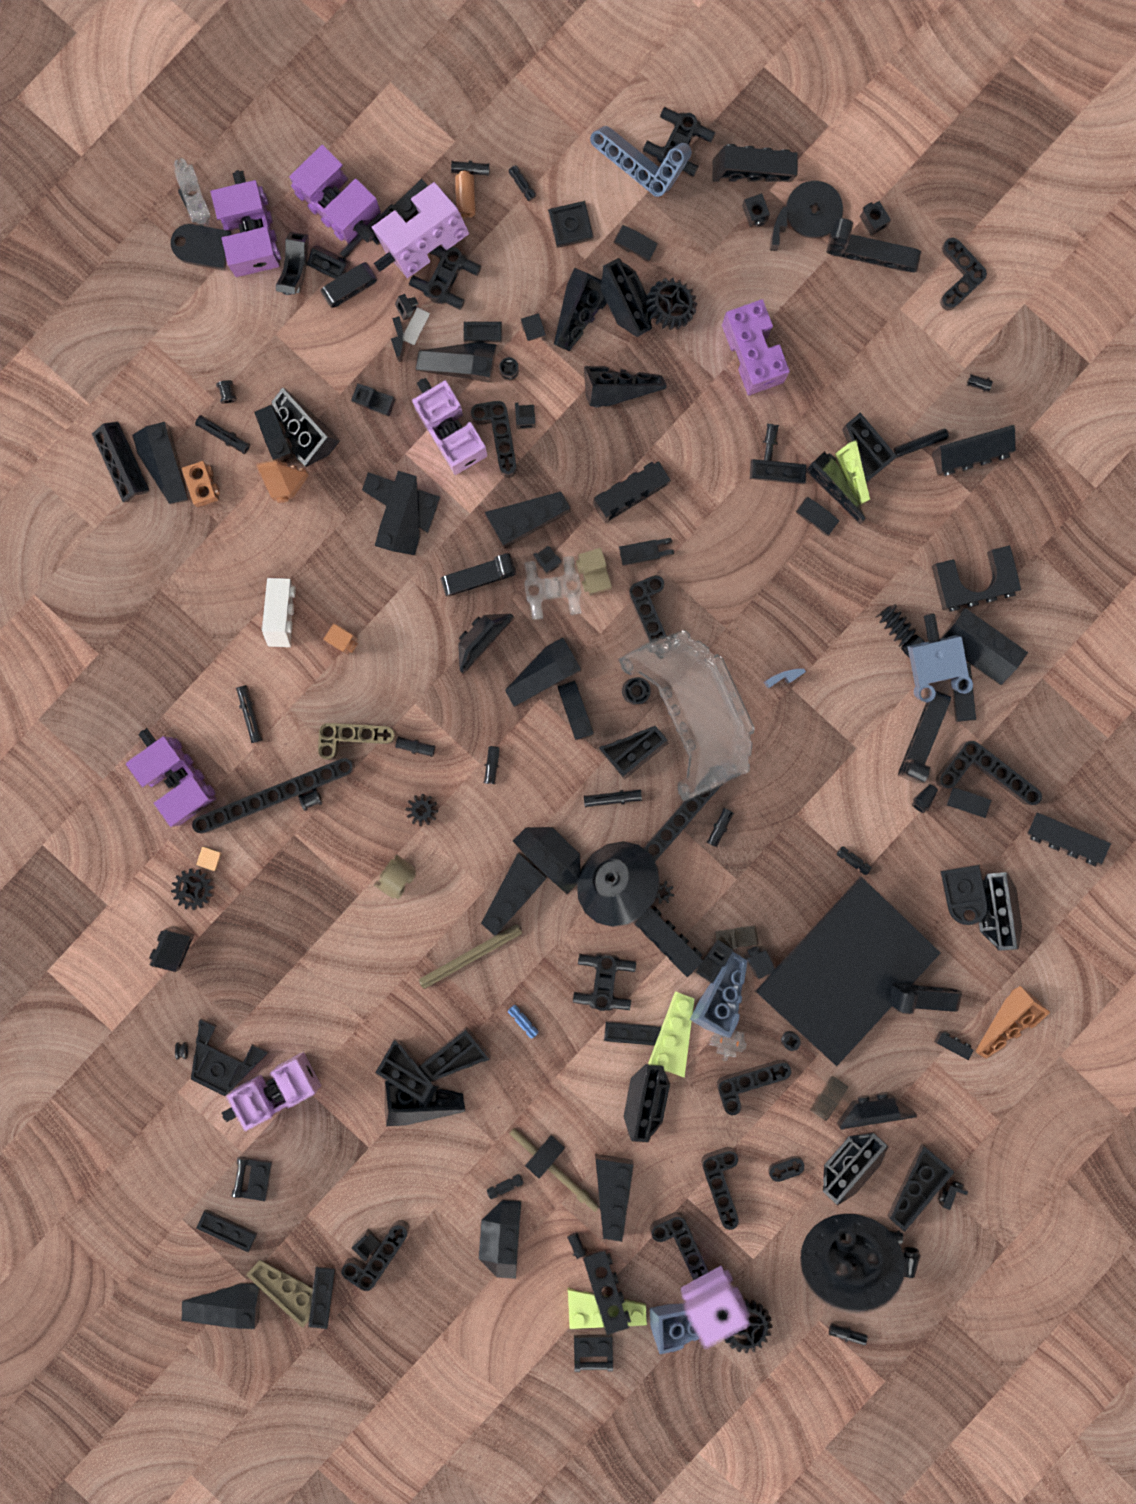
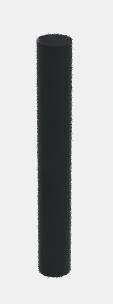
M380 213L367 225V227L380 215ZM358 234L339 255L346 259L363 238Z

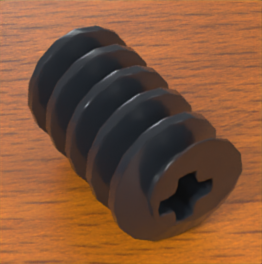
M894 604L885 608L875 618L882 617L879 623H887L884 629H892L889 635L896 634L894 641L901 640L900 647L914 636L916 628L909 629L912 623H904L907 617H899L902 611H895L897 605Z

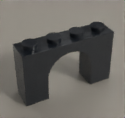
M1011 546L987 552L992 571V580L988 588L983 592H973L962 585L954 559L932 565L942 610L949 609V612L960 610L962 605L967 604L969 608L979 605L978 601L986 600V603L997 601L999 596L1004 595L1005 598L1016 596V592L1021 590Z

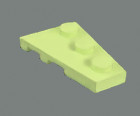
M854 441L835 453V456L858 504L862 505L869 501L870 497L857 441Z

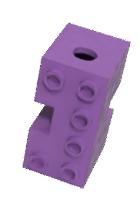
M763 299L726 312L722 327L731 351H736L740 361L738 370L747 395L749 396L784 383L790 371L780 344L768 348L765 342L773 325Z

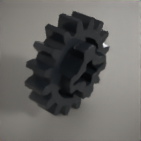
M190 868L188 873L186 870L181 871L182 876L176 875L178 882H172V885L176 886L175 889L171 890L172 893H176L173 900L179 899L178 906L185 904L186 910L190 906L192 910H197V905L203 908V902L209 903L208 897L214 895L210 892L211 889L215 888L209 884L212 879H206L207 872L201 875V869H197L195 873L193 868ZM191 876L197 877L201 881H195ZM184 883L183 890L181 891V885ZM192 886L196 887L194 892H190L189 890L192 888ZM205 887V893H204V895L202 896L201 893H202L203 888ZM185 897L191 898L194 902L186 900Z

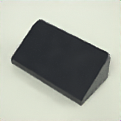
M316 245L312 247L306 265L333 279H337L346 273L350 261Z

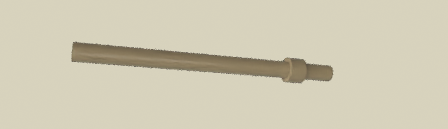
M515 1128L511 1130L509 1134L528 1152L534 1155L538 1151ZM554 1164L549 1167L548 1170L567 1186L581 1203L584 1202L594 1212L598 1210L600 1206L589 1197L588 1192L584 1189L581 1190Z

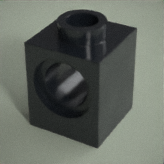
M763 194L744 199L742 207L749 226L760 227L766 224L770 213ZM758 209L761 211V214L755 215L752 210Z
M880 201L874 204L870 202L862 208L863 211L860 218L871 236L888 227L891 219ZM870 214H876L879 219L873 220Z

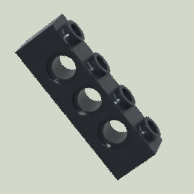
M605 1249L583 1256L606 1335L628 1329V1323L631 1322L628 1310L624 1311L622 1303H625L622 1291H617L616 1284L619 1281L616 1272L612 1273L610 1265L613 1264L610 1252L606 1253ZM597 1268H606V1276L598 1277L596 1275ZM605 1286H610L613 1289V1293L609 1297L602 1294V1289ZM610 1306H617L619 1313L611 1316L608 1313Z

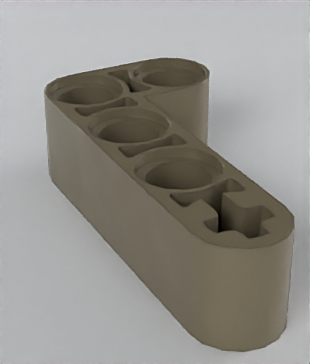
M325 723L319 730L318 754L322 759H334L338 753L339 741L391 744L396 738V732L387 726ZM327 727H332L334 730L331 737H326L325 735ZM346 728L352 729L353 735L351 738H345L344 730ZM366 729L372 731V737L368 740L363 737V731ZM386 730H388L391 737H388L387 741H385V738L377 736V733H386ZM326 746H330L333 750L332 754L328 757L323 752Z

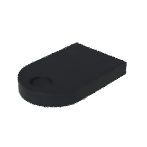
M185 224L173 232L170 241L171 249L174 255L184 263L225 271L227 259L221 237L230 236L232 233L222 229ZM179 238L186 239L185 245L181 247L177 246L176 242Z
M980 864L940 871L951 917L963 925H973L980 922L988 910ZM966 910H972L975 913L973 920L965 918L964 913Z

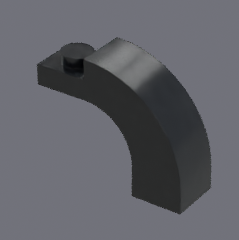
M289 232L286 237L285 261L282 274L276 283L277 292H282L285 295L300 293L308 258V234Z

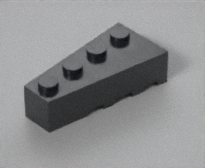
M727 144L712 159V182H719L720 178H729V182H737L738 179L747 178L748 182L760 181L762 178H765L766 182H791L798 175V152H791L789 149L778 151L770 147L758 149L754 146L738 147L736 144Z
M560 491L486 511L485 516L505 549L568 514L570 506Z
M1038 812L1027 835L1031 836L1030 840L1041 844V841L1047 843L1049 848L1058 852L1059 850L1065 851L1067 856L1074 859H1083L1086 864L1093 867H1099L1103 864L1112 844Z
M922 1143L887 1215L904 1232L954 1174V1171Z

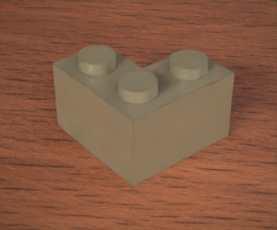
M601 548L579 554L576 566L578 573H583L584 581L581 582L584 592H588L589 596L612 589Z

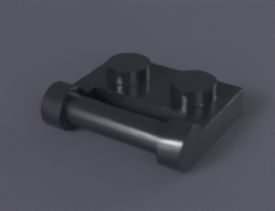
M237 1157L236 1164H238L235 1187L232 1190L231 1196L234 1198L266 1201L272 1161ZM246 1165L251 1166L247 1191L242 1190Z
M574 1335L575 1372H580V1370H607V1372H613L612 1335ZM580 1357H607V1362H580Z

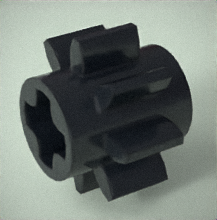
M666 880L664 881L663 885L659 886L658 890H662V888L665 887V891H667L668 894L663 895V897H660V894L657 892L656 898H659V904L662 903V900H665L667 903H669V896H675L673 893H670V890L674 887H667Z

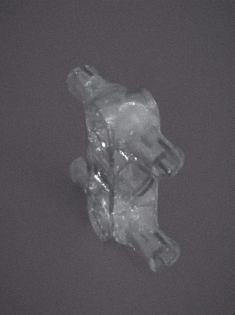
M182 158L180 159L181 162L177 159L174 162L176 168L174 173L185 199L192 223L196 222L200 226H204V224L208 226L211 216L199 187L192 164H187ZM197 191L195 195L188 196L189 192Z
M574 556L563 557L565 575L561 577L540 579L537 574L536 561L525 563L527 580H525L524 585L526 600L530 603L532 620L543 619L541 603L543 600L563 597L568 598L570 615L581 614L579 599L582 594L580 577L576 573ZM574 581L577 583V588L569 590L566 586L567 583ZM532 586L539 588V593L535 596L529 593V588Z

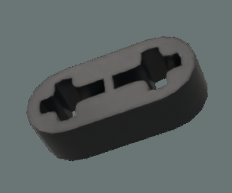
M792 1156L771 1164L768 1173L773 1181L781 1182L800 1175L804 1171L805 1165L800 1157ZM794 1161H796L797 1164H801L798 1166V1170H795L794 1168L788 1169V1167L793 1166ZM775 1168H778L779 1170L785 1169L784 1171L780 1172L779 1177H777L776 1174L772 1175V1173L775 1172Z

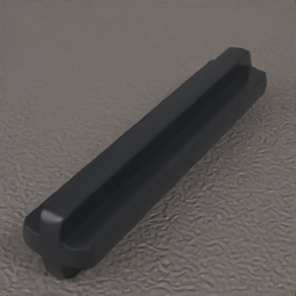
M946 428L895 447L894 453L898 457L904 456L947 439L949 433Z

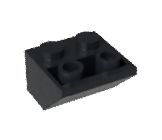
M175 926L166 928L164 931L161 930L157 938L158 946L150 954L149 959L151 962L149 965L172 972L179 971L194 938V934Z

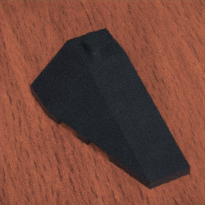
M577 268L573 269L566 286L554 345L570 352L583 335L585 327L589 323L592 324L596 313L600 309L603 310L607 302L601 291V279Z
M472 342L421 350L418 352L416 371L491 383L497 345Z
M584 366L586 398L589 405L596 408L611 406L667 388L662 375L638 372L635 375L628 373L625 369L615 372L609 371V367Z
M282 387L273 399L272 405L279 421L282 422L285 428V435L291 442L293 454L307 467L329 456L340 440L323 422L289 391Z
M164 421L145 426L134 433L132 436L136 452L168 503L174 504L188 500L170 426Z
M824 451L811 463L806 472L861 524L866 518L839 465L836 463L837 460L832 454H827Z
M398 470L379 527L375 546L415 556L420 541L417 476Z
M564 638L546 646L505 689L513 707L581 671Z
M385 1081L386 1127L406 1126L465 1112L463 1093L439 1089L436 1090L430 1103H423L392 1083Z
M238 1283L225 1289L222 1288L215 1292L185 1299L182 1301L181 1321L234 1329H255L259 1323L260 1288L255 1283Z

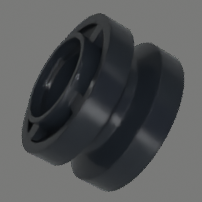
M640 677L630 678L622 686V696L630 704L644 703L648 700L651 693L649 683ZM635 685L640 688L638 696L632 694V688Z

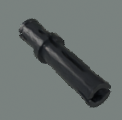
M203 415L197 418L195 422L197 427L202 428L225 442L226 446H232L242 452V454L248 452L250 444L238 438L237 434L228 432L203 417Z
M244 685L235 688L240 701L239 708L242 709L251 744L263 741L253 708L254 701H251L248 686Z
M641 789L584 795L585 808L619 803L625 805L628 802L642 801Z

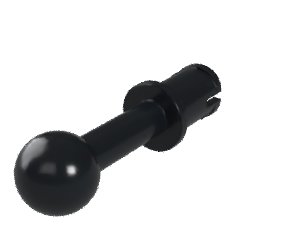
M767 423L765 441H763V443H766L764 460H772L773 447L778 445L776 440L779 425Z

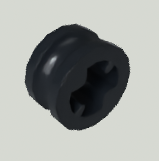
M177 1042L175 1044L176 1060H179L181 1057L184 1060L188 1058L187 1042H183V1044Z

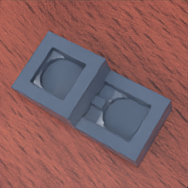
M804 669L788 670L769 678L763 683L767 688H770L784 678L788 684L806 671Z

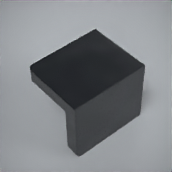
M539 313L521 319L522 329L525 332L527 341L542 338V341L546 340V334Z
M519 402L515 403L517 429L536 428L534 405L519 406Z
M547 546L539 553L533 554V557L546 575L562 565L561 559L558 555H555L550 546Z
M367 1229L353 1243L352 1249L363 1261H366L369 1255L381 1244V1241Z

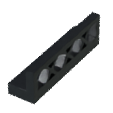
M119 421L103 423L92 433V436L122 502H128L135 495L146 494L150 490ZM101 433H102L103 436H104V442L102 441V439H101V437H100V434H101ZM109 451L112 454V460L109 457ZM117 468L119 469L120 477L117 474ZM125 485H126V487H127V489H128V492H129L128 494H126V492H125V490H124V489H125Z

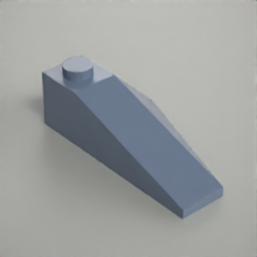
M732 952L724 967L720 969L699 1000L690 1018L691 1021L706 1030L731 1038L739 1021L740 1014H738L739 1004L742 1002L741 990L742 984L745 981L747 960Z
M684 1303L650 1308V1327L660 1354L679 1351L684 1348L683 1345L692 1340L696 1341L699 1339V1335L686 1313Z

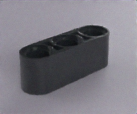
M364 262L325 285L321 289V293L330 308H335L375 284L377 277L369 264Z

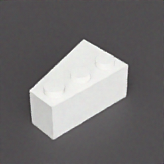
M267 578L262 633L267 645L271 647H291L292 615L294 614V604H292V601L295 598L296 589L295 586H292L290 579Z

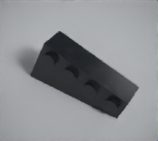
M659 461L648 463L643 467L644 470L639 473L637 471L632 473L623 482L614 484L609 490L601 492L594 497L593 505L605 524L670 484L671 480Z
M519 852L481 922L494 936L501 931L547 879L543 873Z
M655 906L653 908L650 907L644 916L635 920L633 924L688 978L704 962L701 959L703 954L696 947L691 949L687 945L689 940L682 933L678 935L674 931L676 927L669 920L665 922L660 917L662 913Z
M595 1154L603 1239L622 1242L634 1167L633 1159Z

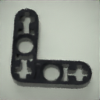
M953 237L945 241L942 246V252L964 276L945 292L940 300L941 307L948 311L959 305L987 277V271L984 266L957 238ZM952 244H954V245H955L954 250L952 249V250L949 251V250H948L949 245L951 246ZM961 251L957 258H955L954 256L956 255V253ZM967 257L969 265H961L960 258ZM972 264H973V265H974L973 269H971L970 272H968L967 270H968V269L972 266ZM975 273H981L980 278H974ZM965 283L968 286V292H961L959 284ZM956 294L957 297L952 303L947 304V298L949 299Z

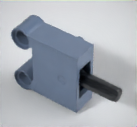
M935 614L924 615L928 642L908 646L915 683L914 696L923 702H930L935 697V689L929 683L951 678V687L955 691L963 694L970 692L973 688V682L968 674L962 637L954 635L940 639ZM964 679L965 686L960 689L958 684ZM924 688H927L928 694L925 697H922L921 691Z

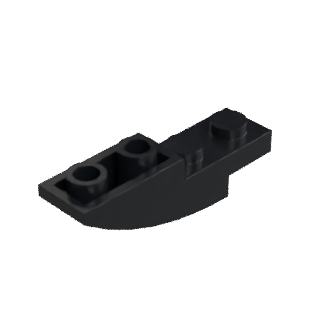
M421 178L401 199L383 211L368 228L375 234L372 226L394 210L405 223L417 216L419 212L411 198L428 187L427 183ZM375 234L373 241L376 245H379L380 241Z

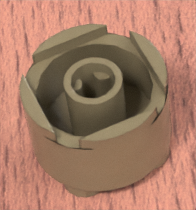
M396 854L395 860L391 859L380 874L379 882L376 880L374 884L375 887L392 899H399L405 891L404 885L406 883L410 884L416 876L415 867Z

